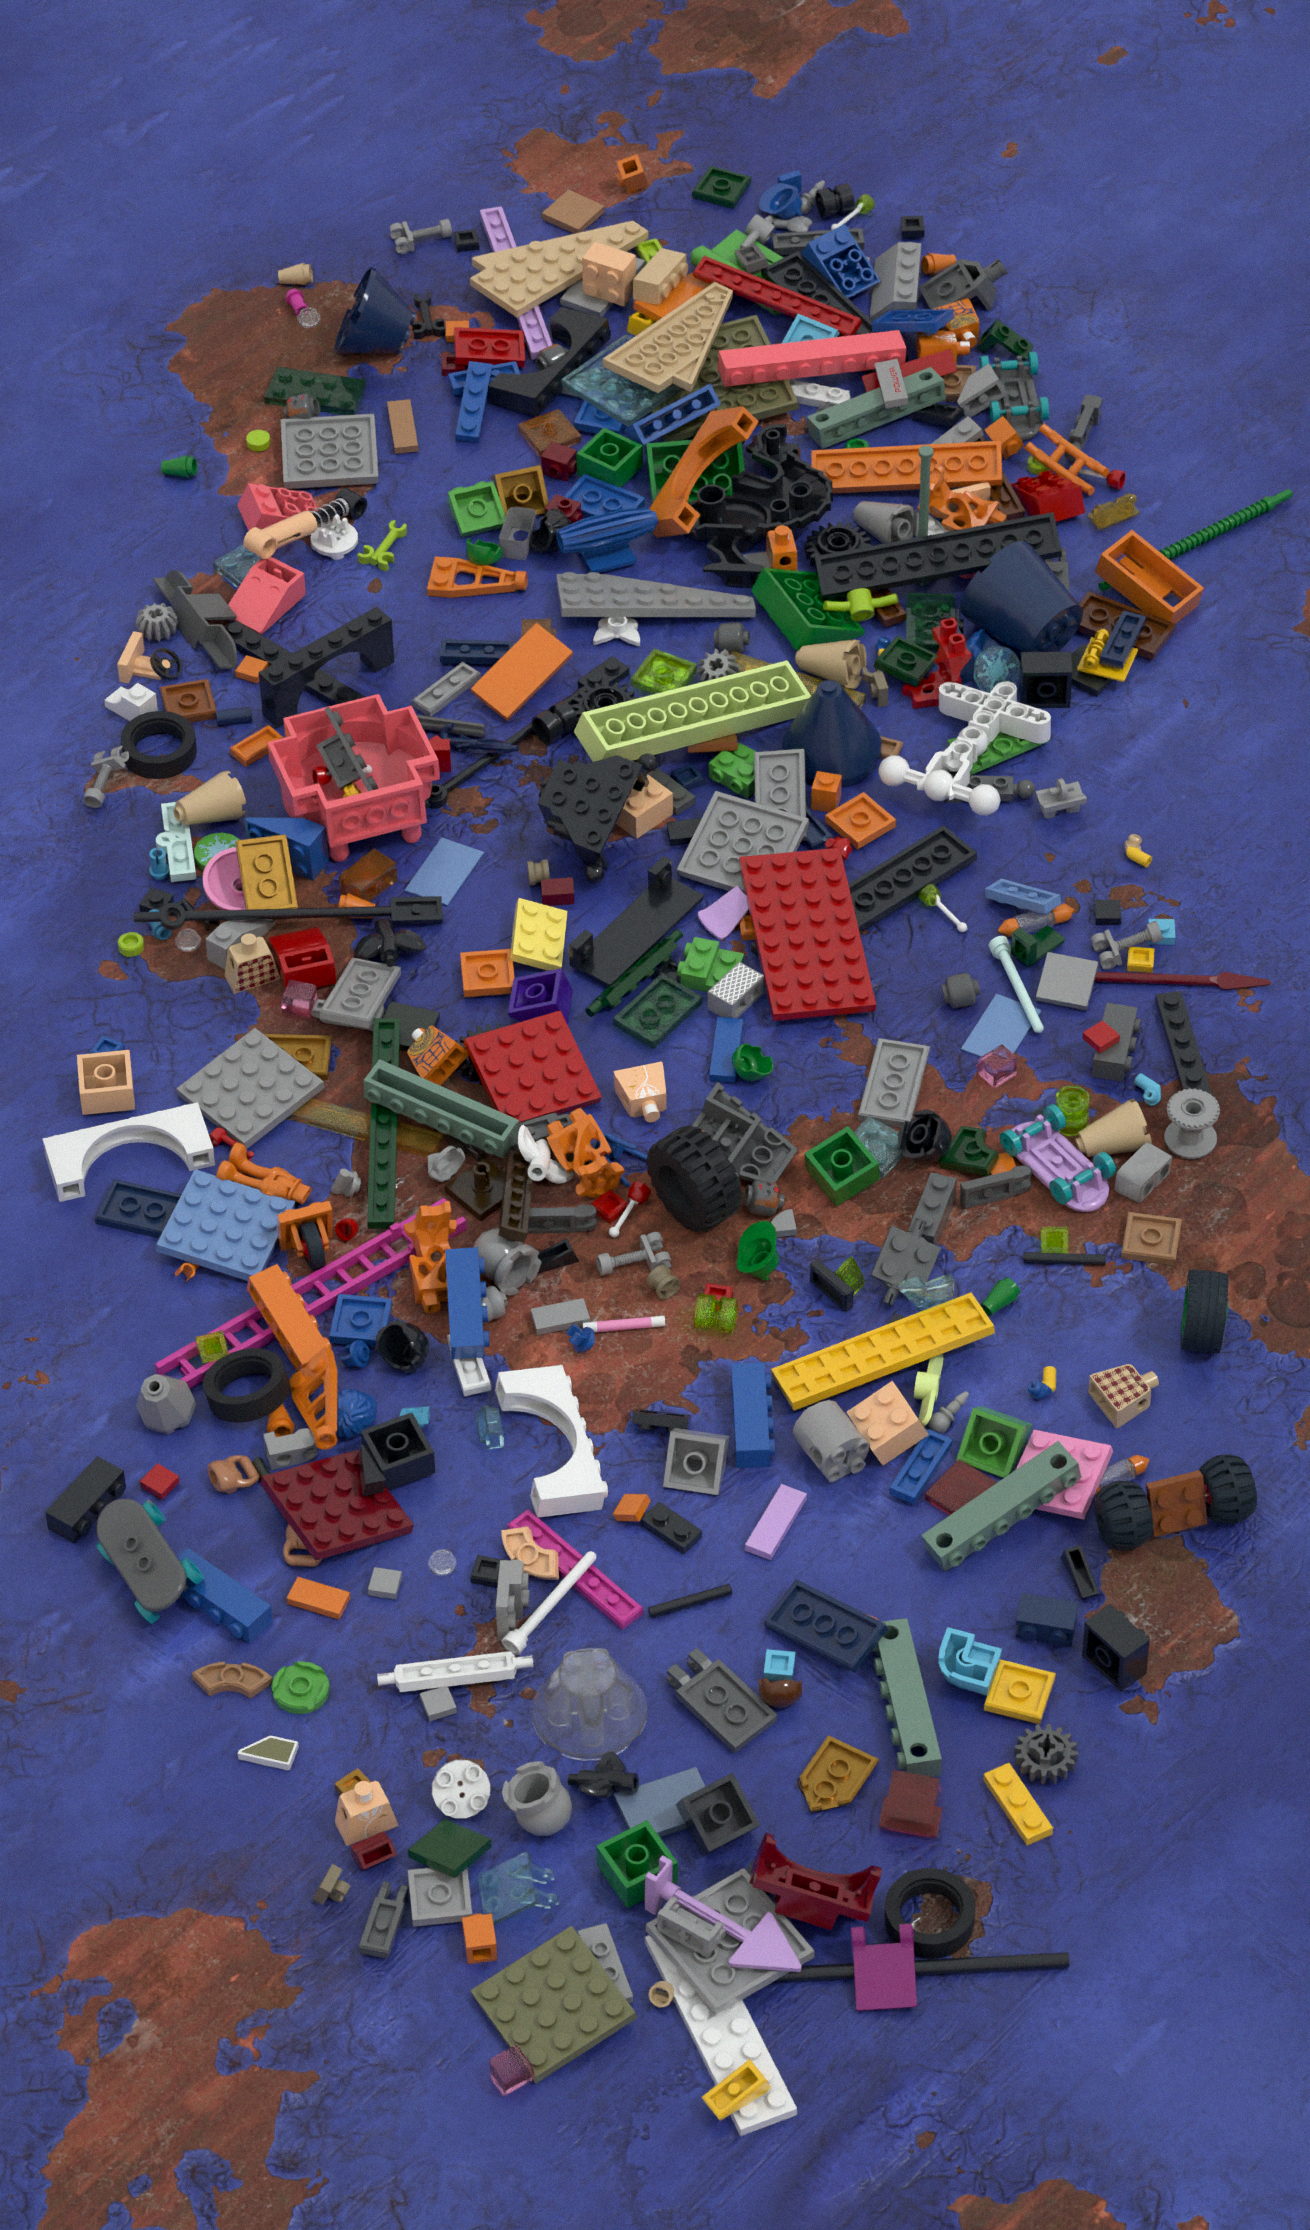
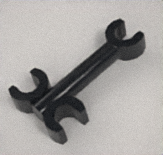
M429 292L426 293L425 299H420L418 294H414V305L420 308L423 321H415L412 324L414 339H423L426 335L446 336L444 319L440 318L432 322L429 310L431 294Z

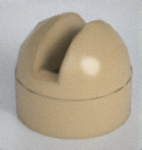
M667 1981L656 1982L649 1990V1999L657 2007L669 2005L674 1998V1988ZM657 1988H659V1989L665 1990V1991H667V1992H664V1991H656V1990H657Z

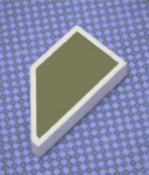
M268 1736L238 1751V1759L290 1771L299 1746L297 1741Z

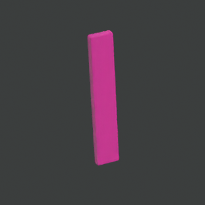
M528 1509L507 1524V1529L529 1527L532 1531L533 1540L539 1547L556 1550L558 1552L559 1576L563 1579L583 1558L579 1552ZM593 1564L572 1586L622 1630L643 1615V1607Z

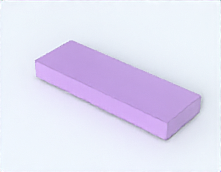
M781 1484L746 1542L745 1551L771 1560L806 1502L807 1493Z

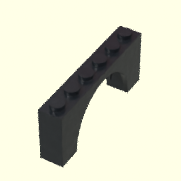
M561 307L549 319L552 339L566 344L570 348L568 354L557 364L542 371L529 374H506L500 372L488 385L491 404L538 417L561 393L563 384L571 382L575 373H579L610 340L611 330L609 329L608 319Z
M375 607L260 671L259 683L262 715L276 728L284 725L283 718L297 715L299 699L308 681L325 663L341 654L358 652L360 660L375 673L394 663L392 619L378 607Z

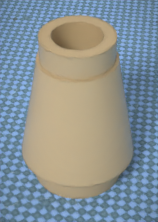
M303 262L279 270L278 278L280 284L307 285L313 282L311 265H305Z

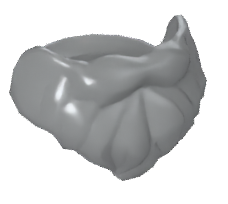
M448 1146L440 1153L429 1155V1178L438 1182L449 1181L465 1161L463 1150L454 1146Z

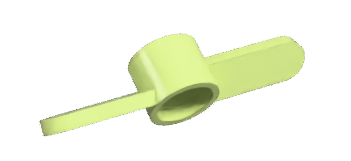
M943 1354L929 1359L927 1373L917 1372L914 1399L922 1400L919 1420L923 1426H926L929 1422L934 1402L937 1401L943 1366Z

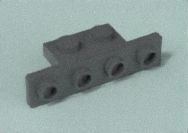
M330 707L325 708L337 734L316 746L338 788L342 790L346 786L362 779L368 791L379 789L372 775L367 777L364 771L367 765L361 754L356 755L352 747L355 746V742L350 733L344 734L341 728L344 722L338 711L333 712Z

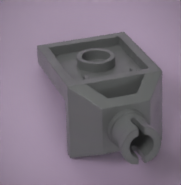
M999 258L984 268L979 262L960 259L919 286V289L930 309L966 298L970 300L977 295L989 311L993 307L997 291L993 283L1002 276L1007 275L1008 272Z

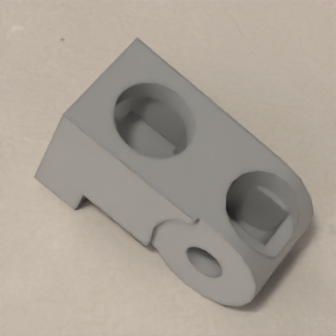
M308 1428L297 1430L294 1434L276 1437L274 1432L263 1434L265 1452L271 1470L301 1464L313 1460L318 1455V1447L315 1445L313 1433Z

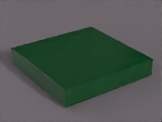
M710 166L692 191V198L734 209L750 186L751 177Z
M896 636L875 660L874 667L917 687L936 666L933 660L937 658V655Z
M444 1819L408 1849V1857L456 1878L492 1847L490 1838Z

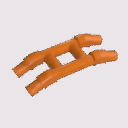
M1043 423L1038 430L1058 447L1050 457L1030 441L1024 446V449L1038 462L1044 464L1056 474L1080 485L1082 492L1092 495L1095 488L1076 476L1077 473L1085 465L1093 472L1106 477L1109 474V469L1083 453ZM1065 452L1077 459L1069 470L1057 463Z

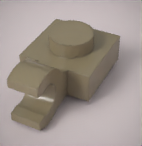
M863 667V680L870 683L869 691L871 698L876 699L878 707L888 706L889 688L883 672L875 668V672L870 673L866 667Z

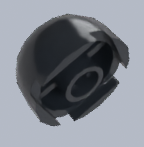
M926 1109L917 1111L912 1114L914 1118L909 1123L907 1121L903 1123L898 1134V1147L902 1150L903 1155L911 1161L924 1165L932 1164L942 1159L948 1152L952 1141V1134L948 1123L934 1111Z

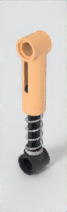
M343 488L337 493L334 501L321 506V508H315L313 511H302L264 529L257 527L250 529L244 538V547L259 557L268 559L275 553L276 549L314 533L317 527H321L322 523L328 524L330 519L333 520L336 514L340 517L360 518L367 508V499L349 488Z

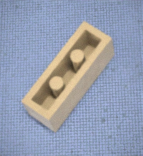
M661 248L633 279V299L659 305L664 298H667L669 292L678 285V282L687 275L688 263H686V254Z

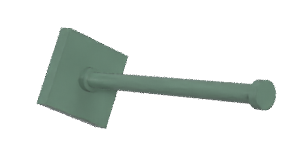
M930 446L919 448L921 470L919 529L917 537L928 536L930 464L933 457V448ZM928 581V582H922V583H918V584H920L921 586H925V585H926L927 583H929L930 581Z

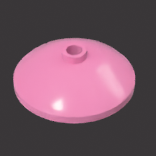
M236 847L217 853L207 863L203 872L205 894L221 910H246L243 891L237 890L242 888Z

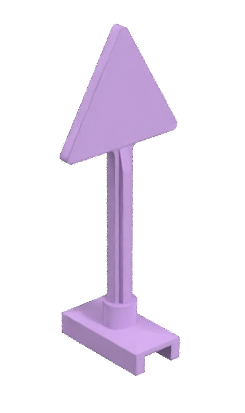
M663 1855L659 1859L658 1875L655 1876L648 1872L645 1876V1910L655 1915L663 1904L674 1896L679 1899L677 1904L713 1926L719 1921L724 1923L723 1929L726 1930V1933L742 1942L741 1946L729 1959L730 1967L792 1972L801 1971V1964L772 1913H766L753 1931L745 1929L684 1893L679 1886L672 1883V1861Z

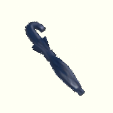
M453 723L443 726L440 732L441 739H450V747L459 748V752L470 748L479 749L490 754L519 751V746L502 740H471L463 734H460V738L449 737L448 731L453 730Z

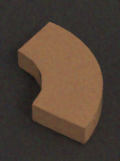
M218 1662L206 1665L192 1672V1679L209 1696L219 1692L234 1691L242 1693L251 1699L273 1682V1678L267 1672L247 1663L240 1665Z

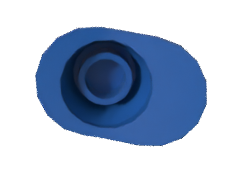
M785 183L773 185L760 198V209L763 212L775 215L781 220H788L793 216L802 215L800 210L802 199L798 194V188Z

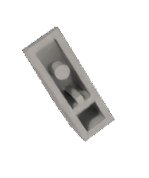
M272 919L229 920L221 923L206 938L208 960L225 969L227 951L230 946L241 943V937L244 934L250 933L256 937H263L275 925V921Z

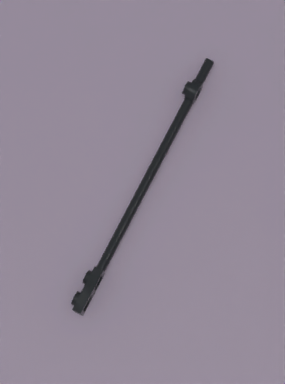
M611 656L577 680L579 689L563 701H566L571 706L574 705L573 698H578V692L586 693V686L594 689L595 683L604 686V683L608 681L609 686H613L616 682L619 683L630 675V668ZM532 722L505 742L517 745L533 734ZM487 753L443 785L432 784L431 795L425 800V808L437 809L446 805L448 801L447 794L503 754Z
M441 896L390 897V906L185 911L178 903H168L162 907L160 912H134V923L161 922L164 928L177 930L184 925L185 921L391 916L392 925L442 924L443 912ZM170 916H175L177 920L170 921L168 918Z

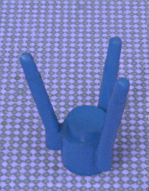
M608 1132L603 1134L612 1150V1153L603 1156L610 1163L612 1162L610 1158L616 1159L620 1157L623 1151L646 1161L648 1155L636 1150L635 1145L616 1138ZM599 1141L596 1143V1149L600 1147ZM622 1174L620 1181L626 1187H629L630 1183Z

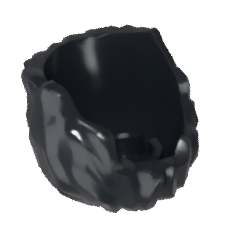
M553 508L546 511L545 515L540 519L539 529L532 532L533 538L530 545L538 553L559 551L556 531L571 524L570 519L561 510Z
M398 1319L396 1322L391 1321L390 1324H387L378 1331L375 1349L390 1367L407 1374L416 1372L418 1368H421L425 1362V1357H427L429 1341L417 1325Z

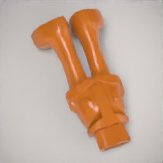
M238 1142L231 1149L229 1162L226 1160L222 1161L216 1174V1178L220 1180L237 1182L258 1189L263 1194L285 1198L288 1201L293 1200L300 1204L305 1203L312 1190V1187L303 1184L302 1179H297L283 1168L275 1166L271 1169L252 1163L247 1159L246 1146ZM246 1175L253 1176V1177H256V1178H259V1179L251 1178V1177H248V1176H246Z

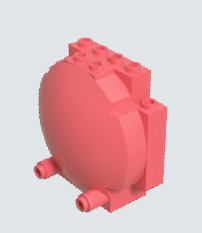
M379 694L329 706L333 712L338 711L344 722L341 725L344 734L350 733L355 742V746L352 747L356 755L361 754L366 765L372 767V772L367 777L372 775L379 788L368 791L362 779H360L355 784L362 793L343 797L345 791L338 788L333 777L324 786H320L319 783H313L312 768L315 766L327 767L316 745L337 734L325 708L283 718L285 738L270 741L267 744L269 760L281 786L284 808L291 818H305L326 827L329 855L334 861L342 862L347 859L349 855L348 843L401 830L402 838L408 843H415L422 835L421 824L427 823L425 800L431 795L432 781L440 779L438 758L412 706L387 711Z

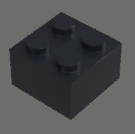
M1021 652L1020 703L1035 708H1070L1072 688L1071 652Z
M412 1412L361 1431V1442L367 1445L386 1479L385 1488L388 1490L435 1473L434 1451Z
M1109 1604L1085 1621L1082 1656L1122 1692L1147 1674L1150 1639L1142 1629H1138L1129 1621L1125 1613L1118 1611Z
M733 1773L682 1798L675 1804L703 1857L749 1834L760 1826Z

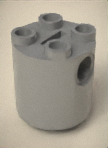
M835 1401L819 1402L808 1407L794 1425L793 1437L829 1482H835L851 1472L856 1474L865 1467L864 1459L868 1454L870 1444Z

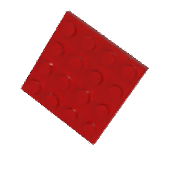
M561 1011L478 1034L464 1040V1046L494 1109L518 1119L519 1123L551 1113L559 1115L601 1101L602 1096Z

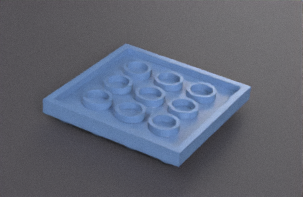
M194 1169L156 1244V1252L248 1281L250 1276L265 1270L278 1243L277 1214L283 1213L288 1209H294L295 1201H288L277 1196H269L263 1194L258 1189L230 1180H220L215 1175Z

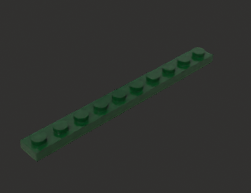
M374 1018L372 1068L379 1059L399 1067L400 1018ZM371 1102L367 1226L368 1229H390L389 1226L395 1223L398 1113Z

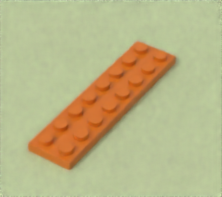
M1001 441L812 450V468L823 471L824 476L832 481L833 494L920 489L921 458L919 457V448L930 446L933 448L930 476L935 465H941L945 469L944 475L947 477L946 484L949 488L968 487L988 482L990 486L1002 485Z

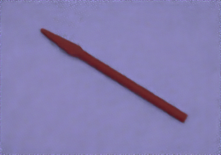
M1097 972L1094 981L1218 986L1222 990L1271 984V981L1268 979L1222 972L1218 976Z

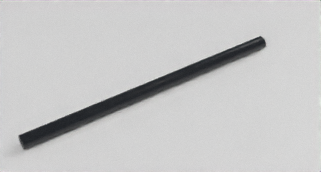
M1068 1952L915 1960V1975L1069 1968ZM854 1963L801 1966L800 1972L790 1971L773 1982L855 1978Z

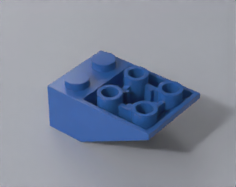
M845 224L808 242L801 252L848 299L881 282Z
M247 817L245 819L247 839L286 834L292 872L296 875L314 881L329 862L325 826L305 818Z

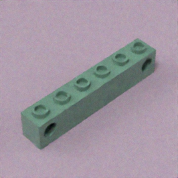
M931 367L904 377L903 381L908 396V405L885 408L879 387L807 416L809 436L824 449L946 399L944 379Z
M379 1059L364 1079V1098L385 1106L395 1113H401L410 1117L418 1123L433 1127L443 1134L458 1138L466 1144L483 1149L489 1154L503 1158L518 1138V1119Z
M1059 1441L1055 1442L922 1534L925 1549L945 1572L951 1567L960 1565L964 1558L974 1551L983 1549L987 1542L998 1535L1006 1533L1019 1520L1028 1518L1035 1509L1042 1504L1051 1502L1065 1488L1074 1486L1078 1479L1081 1478L1078 1462Z
M908 1619L883 1621L888 1630L871 1652H876L877 1658H874L876 1675H881L882 1677L880 1682L882 1699L887 1698L888 1705H885L887 1722H892L894 1727L891 1729L893 1746H898L899 1752L896 1754L899 1770L904 1769L906 1781L941 1776L942 1758ZM915 1746H922L924 1756L915 1757L911 1754L910 1750Z

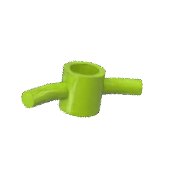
M859 588L847 594L848 601H824L823 609L824 611H850L852 620L865 621L874 616V608L899 603L896 593L872 599L869 589Z

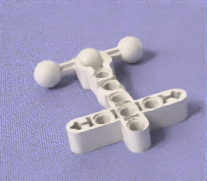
M946 682L939 687V710L945 715L967 721L968 727L959 732L956 741L952 742L944 752L939 751L934 754L925 768V774L910 769L907 761L902 757L891 755L881 761L878 769L879 776L883 783L892 787H898L905 782L917 785V790H924L926 795L934 801L952 800L954 798L967 801L973 812L980 816H989L998 810L1001 802L1000 795L997 789L987 784H981L974 789L966 787L970 783V771L973 763L977 761L978 756L986 751L987 746L995 739L999 732L1034 743L1047 742L1051 737V716L1044 710L1017 702V688L1011 682L998 683L990 693L958 683ZM950 771L957 772L954 778L949 774Z

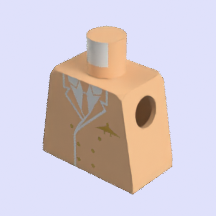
M657 1062L613 1071L615 1093L629 1116L638 1117L644 1115L647 1122L657 1121L660 1118L659 1112L667 1109L663 1063Z
M360 1781L353 1790L342 1793L339 1796L335 1825L346 1846L398 1826L391 1805L378 1781L371 1783Z

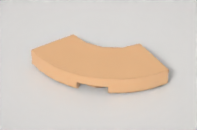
M529 1527L501 1530L503 1545L511 1560L523 1561V1571L525 1573H529V1575L538 1579L559 1580L558 1552L556 1550L539 1547L533 1540L532 1531Z

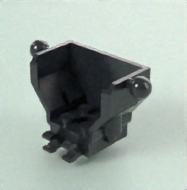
M645 753L639 757L638 762L618 755L588 764L581 762L570 764L559 759L551 776L546 780H542L538 806L547 823V827L554 829V835L573 843L583 864L588 865L585 869V878L588 882L596 884L604 879L605 871L608 870L609 864L603 849L631 790L634 789L641 792L643 787H648L649 780L647 775L655 771L658 764L654 755Z

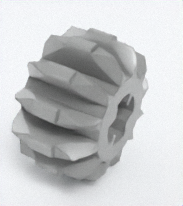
M154 602L152 606L145 605L144 609L138 610L136 628H138V632L143 634V638H148L149 642L154 639L160 642L162 638L169 640V636L175 634L178 622L172 607H166L165 603L156 605Z
M715 648L714 654L710 655V653L706 652V659H699L700 667L697 668V673L701 677V682L736 674L740 668L733 654L729 655L726 649L719 653V650Z

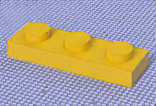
M1010 1763L984 1773L983 1781L1027 1846L1053 1834L1052 1825Z

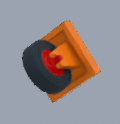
M315 1202L307 1207L296 1210L288 1209L283 1213L277 1214L278 1244L281 1251L294 1248L298 1258L305 1257L310 1270L324 1267V1251L329 1250L328 1239L333 1238L332 1207L330 1202Z

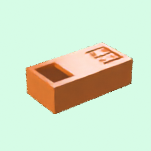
M1133 530L1100 555L1095 570L1096 574L1143 612L1175 624L1198 606L1204 591V587ZM1125 555V557H1123L1119 562H1116L1119 558ZM1171 592L1182 600L1174 607L1163 600Z

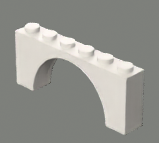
M198 1102L43 1138L45 1157L59 1202L84 1197V1181L90 1166L103 1153L123 1144L146 1142L166 1147L181 1157L189 1171L215 1166L213 1146Z
M562 1365L498 1372L495 1388L502 1411L527 1412L550 1421L565 1434L572 1447L573 1456L562 1468L549 1475L533 1479L530 1497L537 1518L602 1510L604 1498L608 1496L607 1483L602 1481L600 1476V1463L593 1456L591 1438L587 1439L585 1419L580 1417L578 1412V1399L571 1392L572 1383L570 1376H566Z

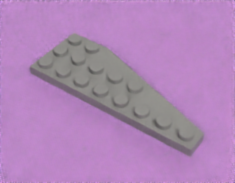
M573 572L556 574V586L562 617H755L756 607L754 599L745 595L722 593L596 572L587 574H575Z

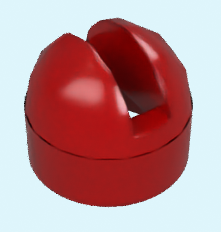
M344 1218L335 1226L336 1235L343 1241H349L354 1238L359 1230L358 1223L351 1218Z

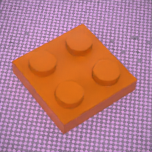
M864 792L825 815V822L843 838L850 839V843L856 849H860L896 827V819Z
M511 949L460 953L464 997L511 994L514 980L513 961H510Z

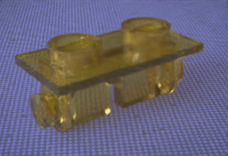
M1126 493L1124 496L1116 498L1115 503L1109 501L1096 505L1087 516L1100 530L1139 515L1140 511L1134 506V503L1137 502V497L1134 493Z

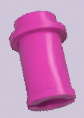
M297 289L289 290L286 294L287 304L292 306L296 316H306L309 313V307L303 300V293Z

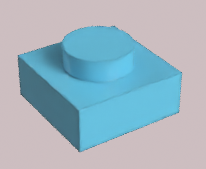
M1149 919L1148 923L1157 921L1163 937L1162 941L1154 944L1149 940V944L1175 945L1174 919Z
M430 1407L402 1408L400 1416L412 1412L420 1428H423L424 1424L429 1423Z
M767 1649L764 1678L774 1681L793 1680L795 1652Z

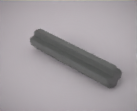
M416 715L423 730L441 732L443 726L453 723L454 728L449 730L448 734H463L477 738H483L485 735L484 724Z

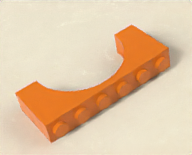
M743 406L711 411L649 508L651 511H655L658 519V525H655V530L651 532L656 538L689 534L700 516L688 504V498L695 482L706 467L722 452L739 442L748 440L759 422Z

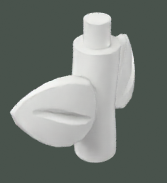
M522 1125L519 1128L518 1146L522 1156L526 1161L530 1162L528 1176L532 1180L540 1181L546 1178L553 1183L561 1184L568 1182L575 1176L573 1172L567 1173L560 1163L550 1159L551 1147L545 1139L535 1142L526 1126Z

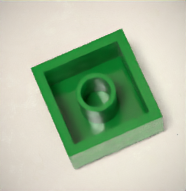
M603 428L576 453L577 475L582 477L583 474H587L620 488L643 467V445L606 428Z
M849 1126L804 1153L806 1170L836 1207L880 1180L879 1163Z
M648 1820L596 1845L597 1867L626 1908L645 1900V1876L648 1872L655 1876L658 1875L659 1859L662 1855L672 1861V1883H678V1862Z

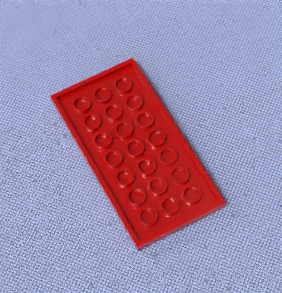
M840 848L739 857L740 871L773 1021L875 1011V997Z

